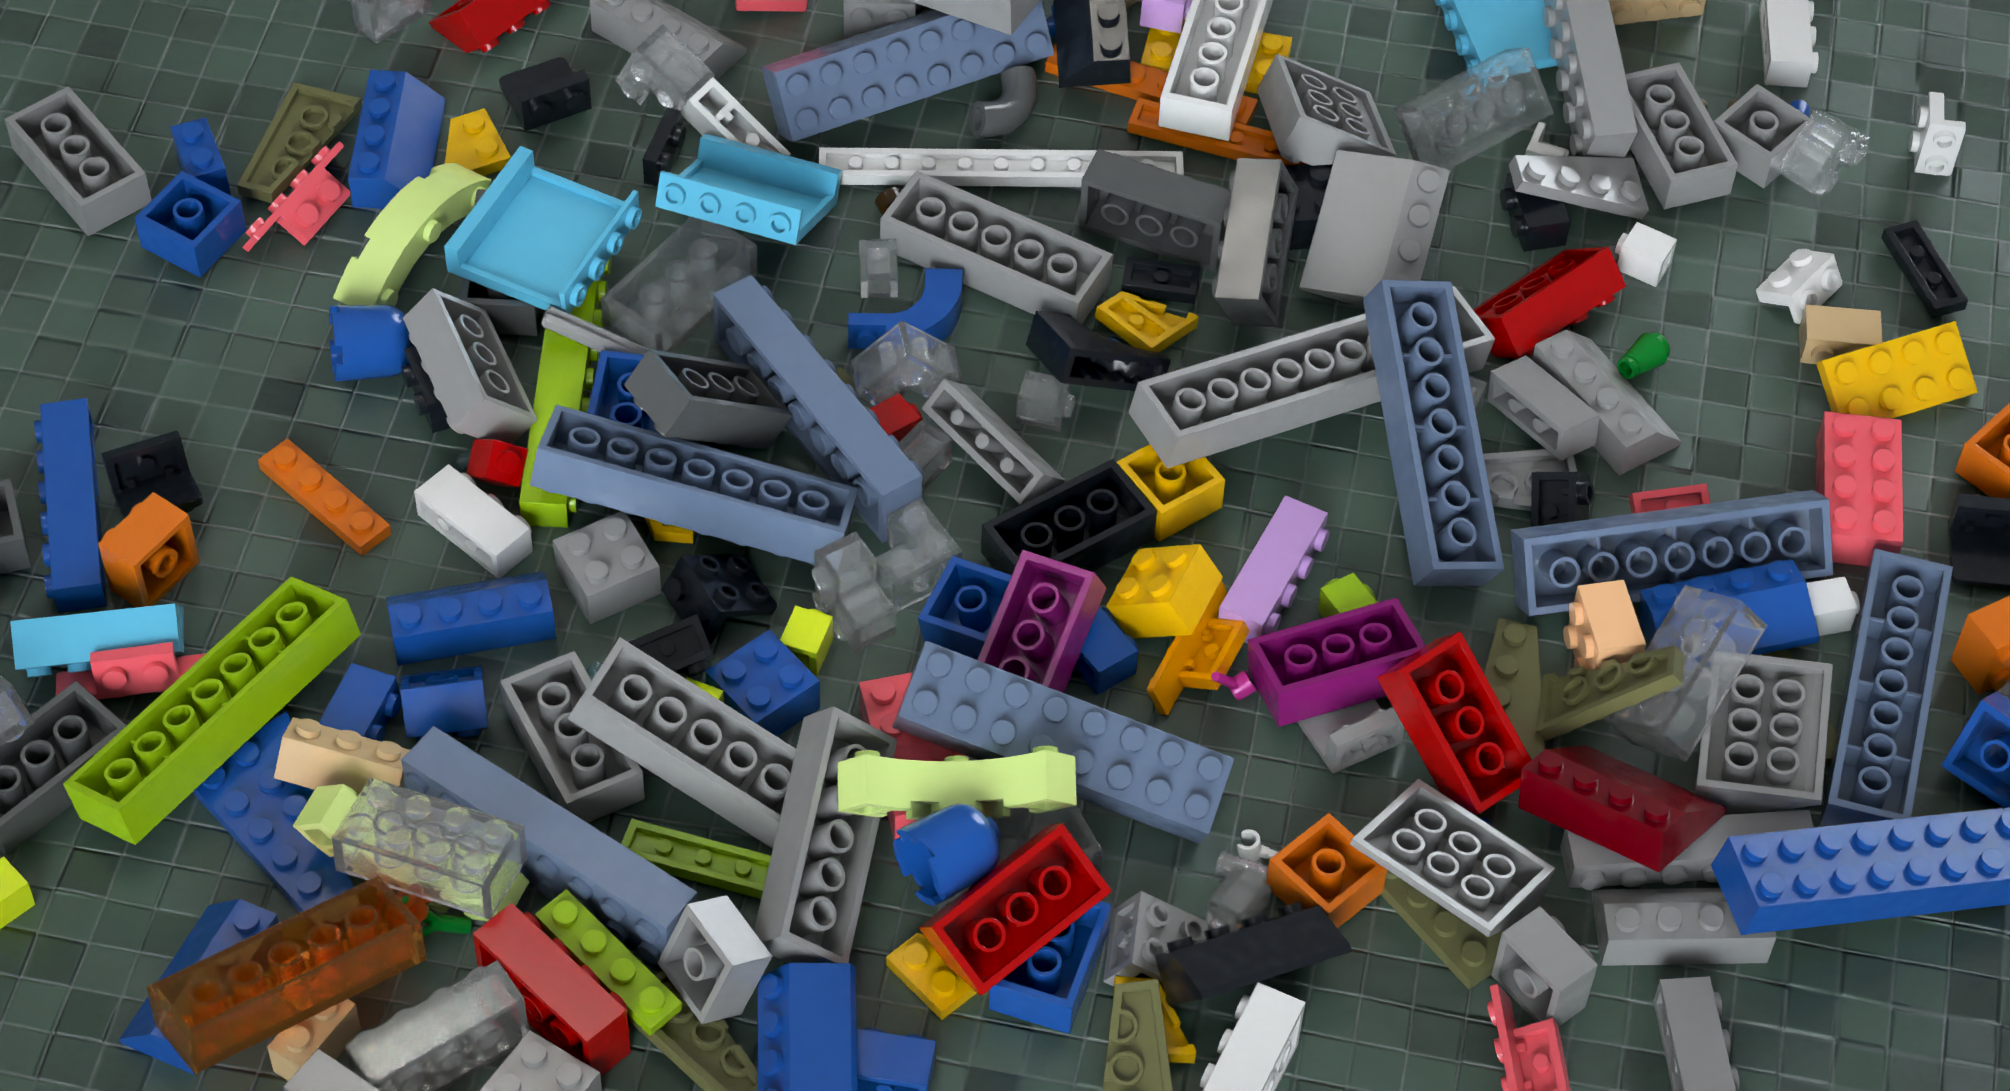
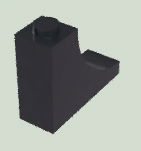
M1036 311L1026 342V346L1060 383L1135 391L1138 382L1166 374L1171 363V359L1165 353L1139 349L1111 340L1086 328L1069 314Z

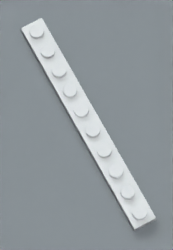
M819 147V164L843 170L840 185H906L914 173L919 171L952 186L1081 187L1082 178L1097 150ZM1104 150L1184 175L1183 151Z

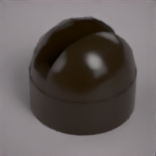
M891 187L880 193L875 199V205L882 215L901 192L899 187Z

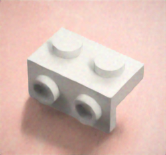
M1929 92L1925 106H1919L1916 118V127L1918 129L1917 131H1911L1908 148L1909 152H1914V172L1950 176L1966 131V123L1945 120L1944 93Z
M1797 249L1756 289L1759 302L1789 306L1794 323L1800 324L1805 305L1821 306L1842 286V279L1835 256L1832 253Z

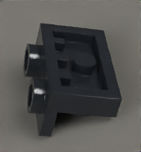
M1532 472L1531 527L1588 520L1589 505L1592 504L1594 499V487L1589 475L1579 472Z

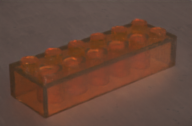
M378 875L147 986L155 1025L192 1072L197 1074L426 961L427 957L421 922Z

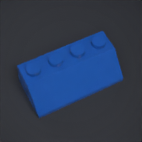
M370 70L348 175L353 207L384 209L394 196L417 176L424 179L428 177L435 165L446 99L406 71Z
M1793 559L1774 561L1770 564L1750 568H1739L1731 572L1711 576H1699L1691 580L1672 584H1660L1656 587L1640 590L1641 629L1652 650L1676 645L1685 655L1684 670L1708 665L1710 649L1760 655L1819 642V633L1807 584Z
M544 571L386 597L398 666L556 639L554 612L548 581Z
M242 899L208 905L120 1037V1043L196 1075L283 941L277 914Z
M787 963L762 975L758 982V1091H858L856 966L850 963Z

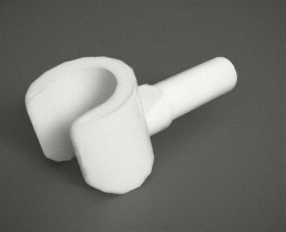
M1246 829L1241 832L1242 841L1246 845H1250L1237 844L1238 854L1243 861L1254 862L1260 857L1270 859L1278 853V851L1261 845L1260 836L1256 831Z

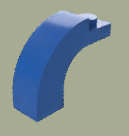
M925 268L923 295L915 305L907 310L888 314L848 313V348L864 350L886 349V361H896L922 355L940 345L952 333L960 318L963 269Z

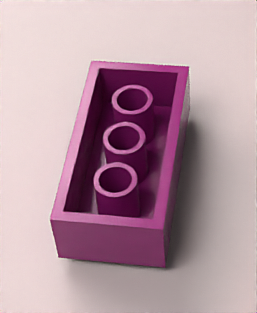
M1022 550L977 660L1064 693L1106 591L1105 585L1094 572Z
M1396 597L1248 639V674L1277 726L1281 727L1387 696L1377 676L1426 645Z

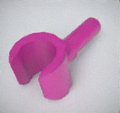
M1246 670L1234 677H1229L1217 671L1213 672L1211 676L1213 681L1229 688L1237 701H1241L1257 691V688L1250 681V676Z

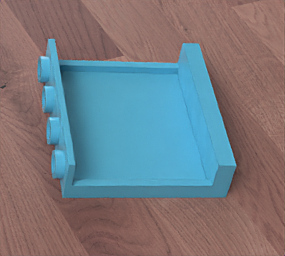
M1434 0L1435 4L1441 6L1444 12L1445 26L1448 31L1452 30L1457 53L1459 56L1463 55L1467 63L1468 77L1470 81H1475L1480 94L1486 93L1488 78L1557 66L1556 59H1552L1550 55L1549 43L1552 38L1550 28H1546L1543 22L1544 0Z
M705 133L700 137L697 159L679 175L666 171L660 172L655 207L796 245L837 204L843 170Z
M519 146L444 246L447 271L545 311L549 306H554L570 314L575 306H581L586 297L587 290L593 281H598L601 278L605 265L611 256L619 253L628 232L631 229H636L639 225L642 209L639 208L638 191L633 190L625 201L614 198L535 167L533 150Z

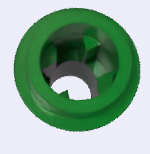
M1643 333L1622 358L1618 360L1617 369L1624 378L1632 379L1635 376L1660 367L1666 363L1670 355V345L1660 333Z

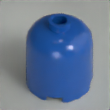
M330 305L329 324H333L334 340H330V355L335 382L385 378L401 373L400 367L406 365L404 349L414 345L409 339V331L403 320L405 315L400 309L390 305Z
M957 803L947 806L898 829L896 832L900 837L893 840L895 857L903 876L906 877L912 874L916 883L921 888L915 891V894L929 906H936L975 884L991 873L999 862L1000 849L998 840L1001 837L999 828L991 817L986 818L982 812L972 805Z

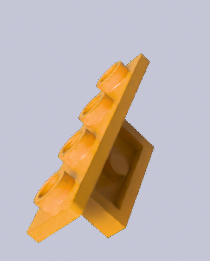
M1222 580L1193 634L1176 636L1157 671L1150 679L1147 692L1160 715H1169L1184 687L1218 690L1221 684L1212 680L1213 672L1217 671L1224 675L1227 674L1250 632L1245 621L1218 619L1219 607L1228 593Z

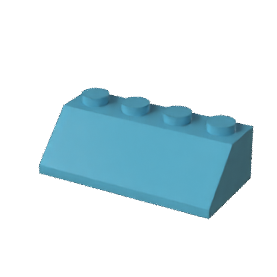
M176 603L10 621L15 670H26L27 677L52 675L51 667L68 666V673L92 671L90 652L173 642L175 654L184 653V608Z

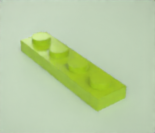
M632 818L621 843L670 875L759 899L762 897L771 855Z
M567 889L535 914L534 917L540 923L542 930L551 939H559L568 949L571 958L580 967L586 965L595 973L601 987L608 993L612 991L617 993L624 1000L628 1007L627 1014L649 1036L653 1035L682 1010V1002Z

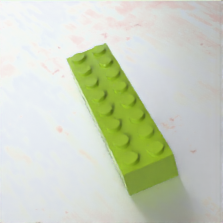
M292 576L287 579L63 783L79 818L131 844L136 845L361 635L347 599Z

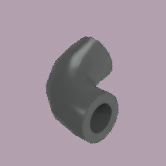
M1016 66L1005 70L1000 75L1002 86L1000 98L995 101H977L974 103L970 113V128L975 137L988 138L1008 135L1027 122L1037 102V79L1035 70L1032 67Z

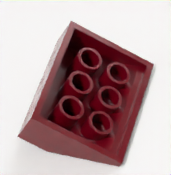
M1587 745L1544 749L1522 767L1518 808L1657 872L1663 870L1726 814V807Z

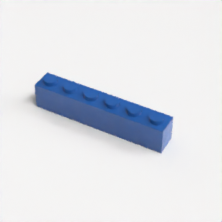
M87 398L40 404L41 420L34 421L37 443L43 444V450L36 451L39 473H44L45 475L44 481H38L41 504H46L47 511L40 512L43 535L49 536V543H42L45 566L51 567V574L44 575L46 595L48 599H55L59 613L106 607L104 564L98 543L102 540L94 426Z

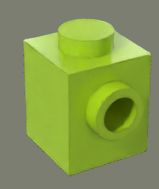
M1353 572L1341 579H1332L1320 588L1318 611L1323 618L1378 602L1372 589L1367 584H1362Z

